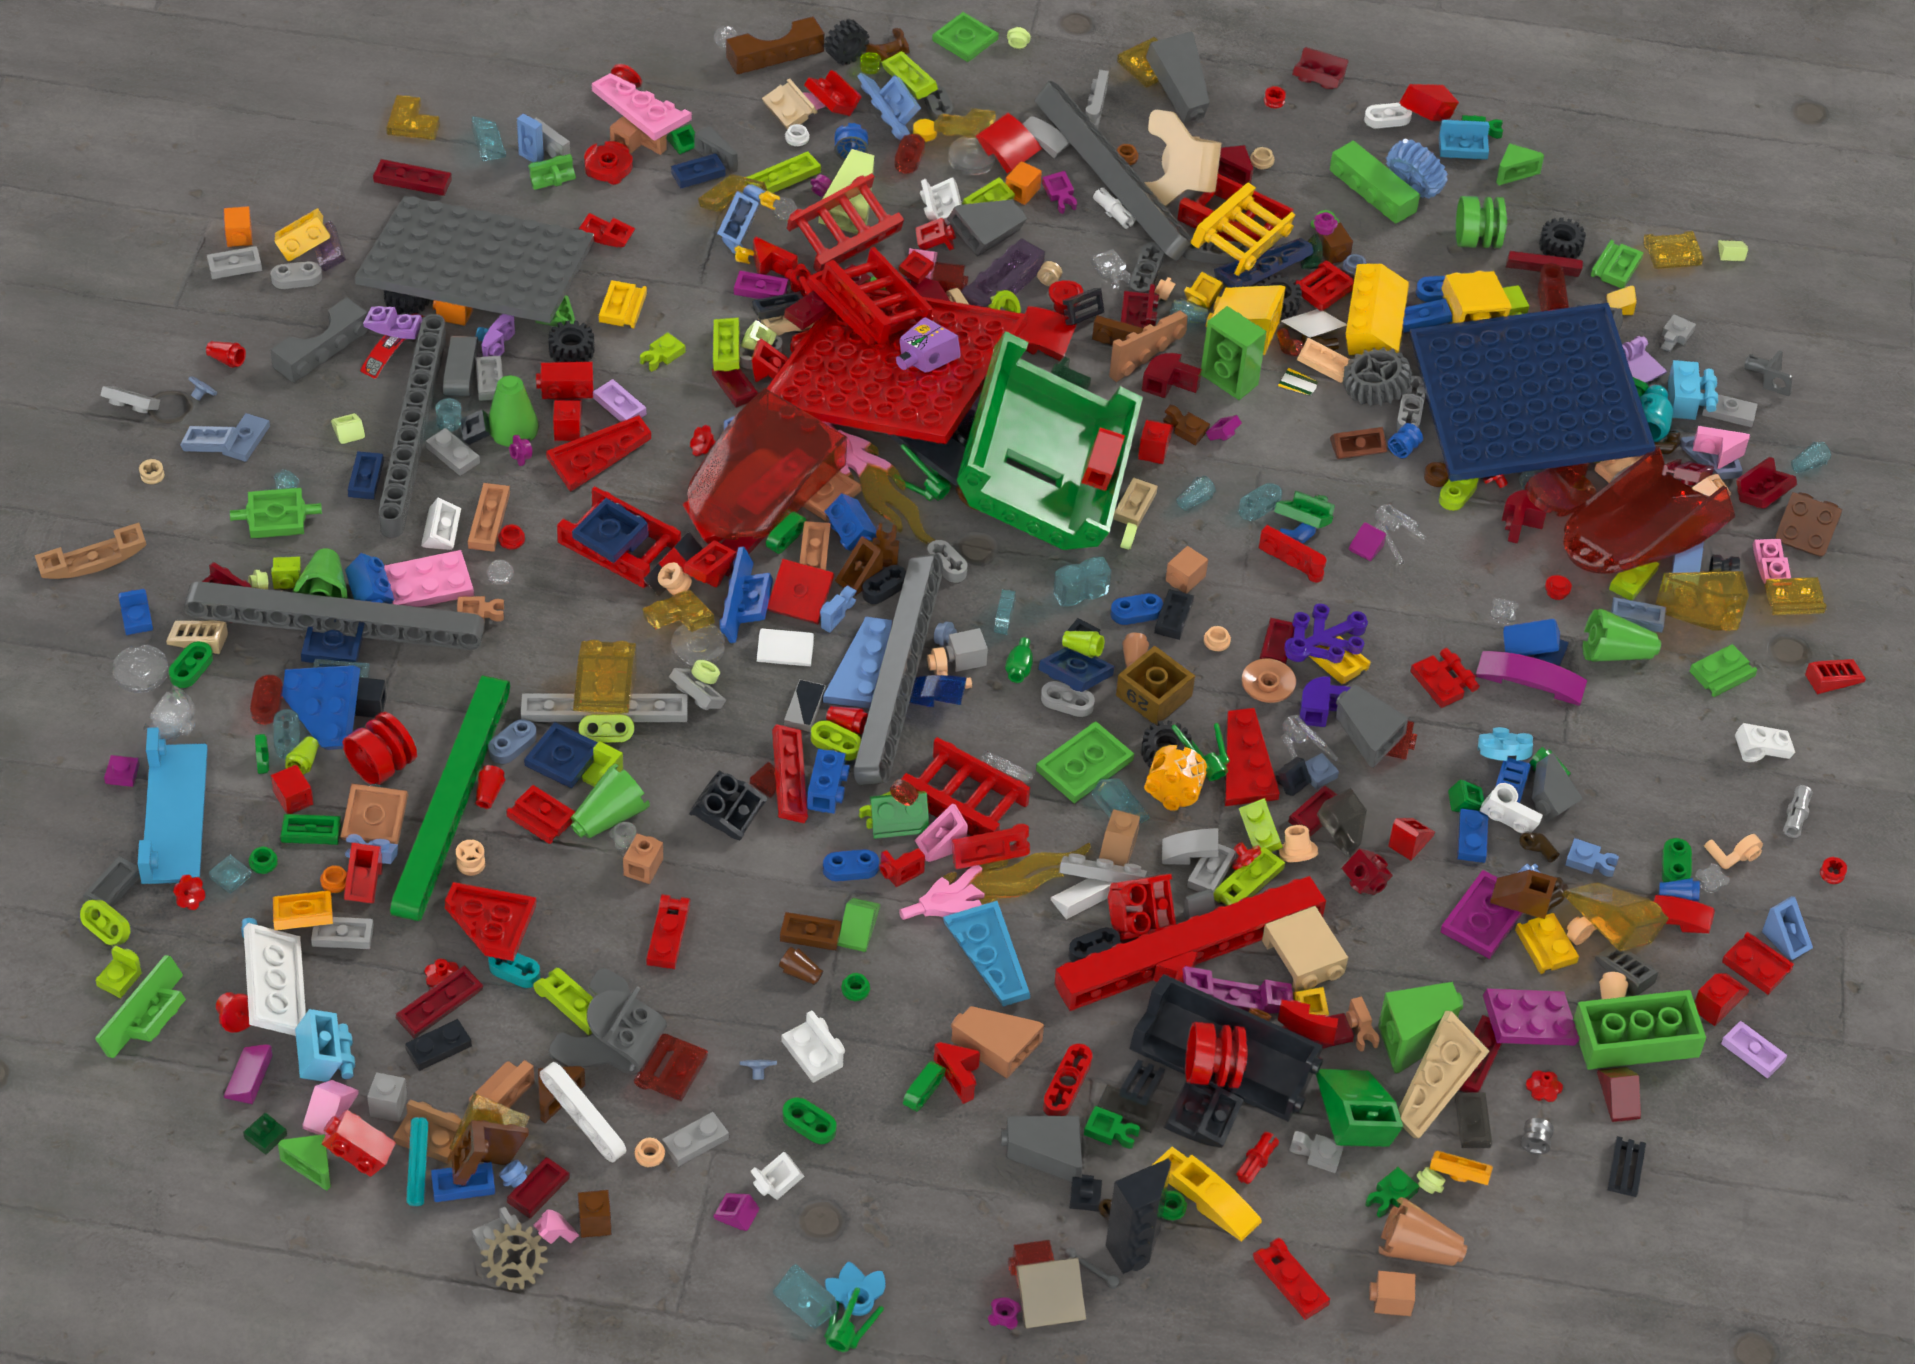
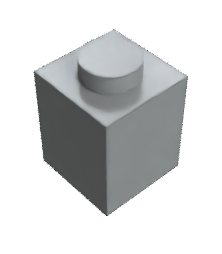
M980 628L949 634L948 646H945L947 661L952 662L955 672L987 665L988 648Z
M376 1072L367 1096L370 1117L399 1122L407 1101L405 1078Z

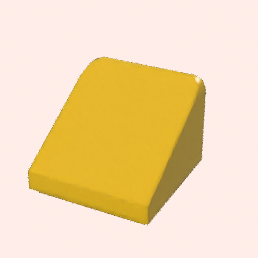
M1634 286L1607 294V303H1609L1610 307L1622 309V315L1634 314L1636 307Z
M1324 987L1293 993V1000L1310 1004L1309 1014L1329 1015Z

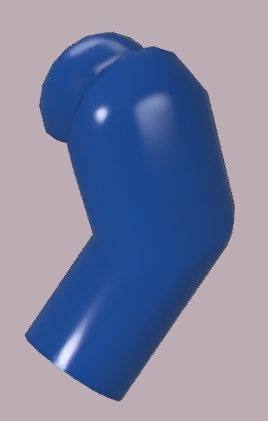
M1301 523L1294 530L1281 528L1280 532L1304 544L1313 537L1316 527Z

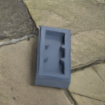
M245 413L236 427L239 434L230 451L222 452V454L247 462L269 429V420Z
M190 426L180 446L183 451L229 452L239 433L235 427Z
M1613 597L1611 613L1650 631L1662 633L1666 607Z

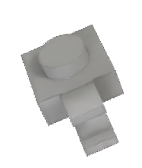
M1673 314L1663 328L1662 336H1664L1665 342L1662 344L1661 349L1671 352L1677 342L1684 345L1693 334L1696 324Z
M1295 1131L1289 1151L1294 1154L1308 1156V1165L1336 1173L1344 1146L1336 1145L1334 1139L1316 1134L1313 1141L1308 1135Z

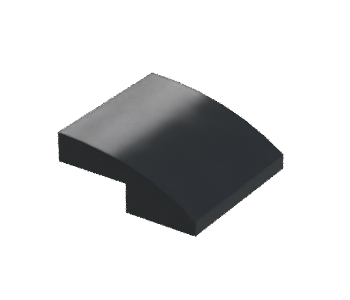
M1185 1081L1164 1128L1192 1141L1222 1148L1244 1100L1219 1086L1213 1091L1204 1085L1191 1084Z

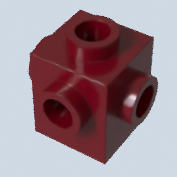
M1361 848L1341 868L1350 878L1349 884L1360 894L1375 895L1385 889L1387 882L1393 876L1386 868L1388 863L1380 855Z

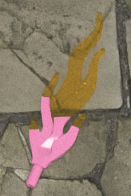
M820 422V428L829 436L834 468L853 480L854 476L848 467L856 472L865 501L871 509L896 525L898 532L902 533L901 518L885 504L887 502L904 514L912 532L919 540L926 544L935 541L934 538L927 535L923 530L916 504L900 494L889 482L887 475L893 479L901 490L906 489L905 482L898 470L888 461L877 457L879 455L878 448L863 438L847 434L841 429L837 431L831 423Z
M1087 843L1078 850L1069 853H1034L1019 863L1000 870L995 869L1005 867L1008 864V859L972 866L955 883L953 882L956 880L957 873L950 872L936 881L927 894L919 898V903L900 909V917L902 920L924 914L925 917H944L994 901H998L999 904V900L996 898H1011L1025 895L1048 880L1063 877L1065 874L1059 873L1060 868H1049L1029 878H1024L1026 875L1043 867L1061 865L1063 856H1069V854L1084 856L1090 850L1091 844Z

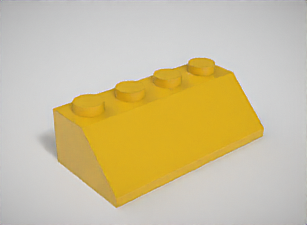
M1357 264L1346 329L1349 355H1362L1364 350L1369 352L1373 348L1381 350L1383 347H1385L1386 351L1394 349L1396 353H1399L1409 282L1383 264Z

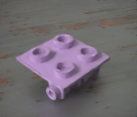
M1637 336L1630 343L1625 342L1622 346L1632 376L1648 383L1666 374L1667 371L1645 351L1648 345L1647 339Z

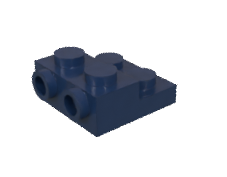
M605 498L572 531L573 539L615 563L627 550L632 553L649 536L648 523L641 516L627 511L621 504L614 503Z

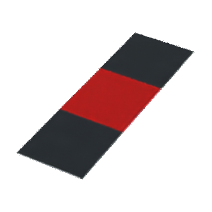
M688 531L644 578V581L660 597L667 589L658 582L660 570L665 565L673 562L684 569V564L703 548Z

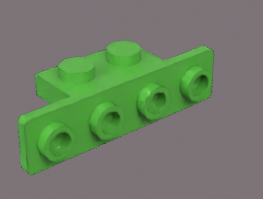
M165 955L96 1036L97 1043L107 1057L114 1058L130 1038L151 1042L186 1000L181 991L171 990L183 976L171 956Z

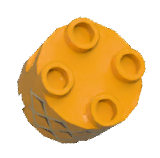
M1177 745L1165 746L1156 752L1144 785L1146 792L1150 793L1155 799L1163 803L1166 809L1176 811L1179 807L1190 806L1198 800L1207 774L1206 761L1200 754L1187 747H1184L1183 751L1177 750Z

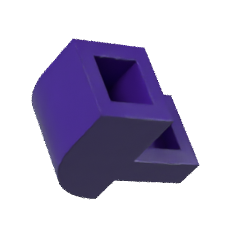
M1329 676L1311 680L1305 686L1302 693L1299 724L1326 727L1328 712H1337L1338 705H1336V701L1343 691L1347 692L1351 687L1330 685L1331 677Z

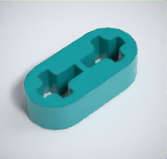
M517 953L514 961L506 960L507 963L502 962L505 959L488 957L490 972L494 976L523 988H531L534 982L540 979V966L529 957ZM529 970L532 971V974L528 973L526 974V976L522 975V973H527Z

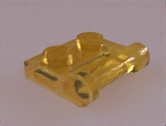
M1685 231L1684 234L1644 235V247L1649 252L1654 269L1702 266L1704 258L1693 231Z

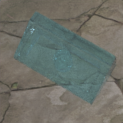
M472 116V130L482 161L506 157L496 122Z
M1101 779L1092 792L1093 798L1109 818L1113 809L1140 816L1139 824L1150 818L1147 811L1120 779Z
M794 1264L773 1291L777 1298L814 1329L837 1312L836 1298L797 1264Z

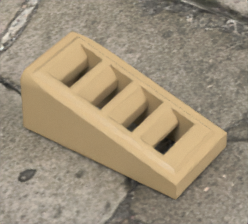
M175 621L166 642L167 645L186 648L193 642H205L211 646L212 653L220 654L228 635L227 624L223 621ZM179 630L184 631L182 636H177Z

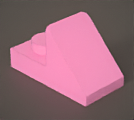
M1698 426L1693 442V451L1718 455L1717 469H1720L1744 456L1750 434Z

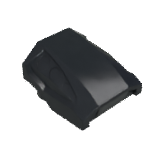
M719 770L705 787L691 808L689 815H695L710 826L740 841L768 798L748 783L737 780L733 775Z

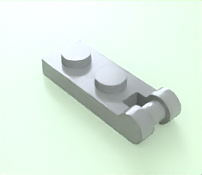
M1099 70L1098 79H1093L1091 93H1094V95H1089L1088 106L1085 115L1097 129L1108 85L1109 71Z

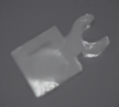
M1114 249L1092 257L1091 264L1103 279L1111 278V285L1115 289L1119 288V280H1123L1129 285L1131 275L1125 271L1126 264Z

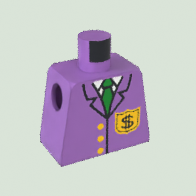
M925 317L900 338L901 354L896 357V362L902 370H906L913 365L923 372H930L961 356L958 335Z

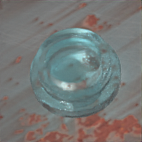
M282 469L281 472H277L274 475L275 485L278 489L298 488L299 479L292 472Z

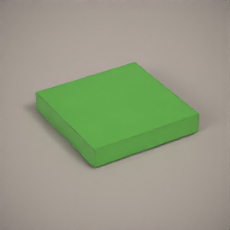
M962 12L932 35V41L969 62L996 42L999 33Z

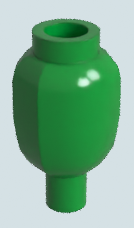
M1021 638L1019 645L1010 651L1006 660L1005 670L1008 673V678L1015 683L1023 682L1024 678L1029 676L1032 668L1033 654L1029 648L1030 640L1028 638Z

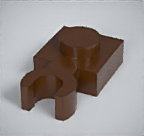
M879 523L876 531L877 538H873L872 543L883 550L884 567L898 565L900 540H895L897 526L893 525L892 531L886 533L882 530V523Z

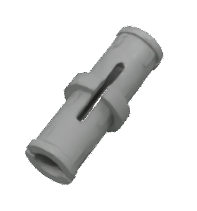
M1799 785L1795 788L1792 803L1787 807L1788 817L1783 832L1791 838H1797L1801 835L1803 822L1808 818L1810 812L1808 805L1813 791L1811 792V788L1805 785Z

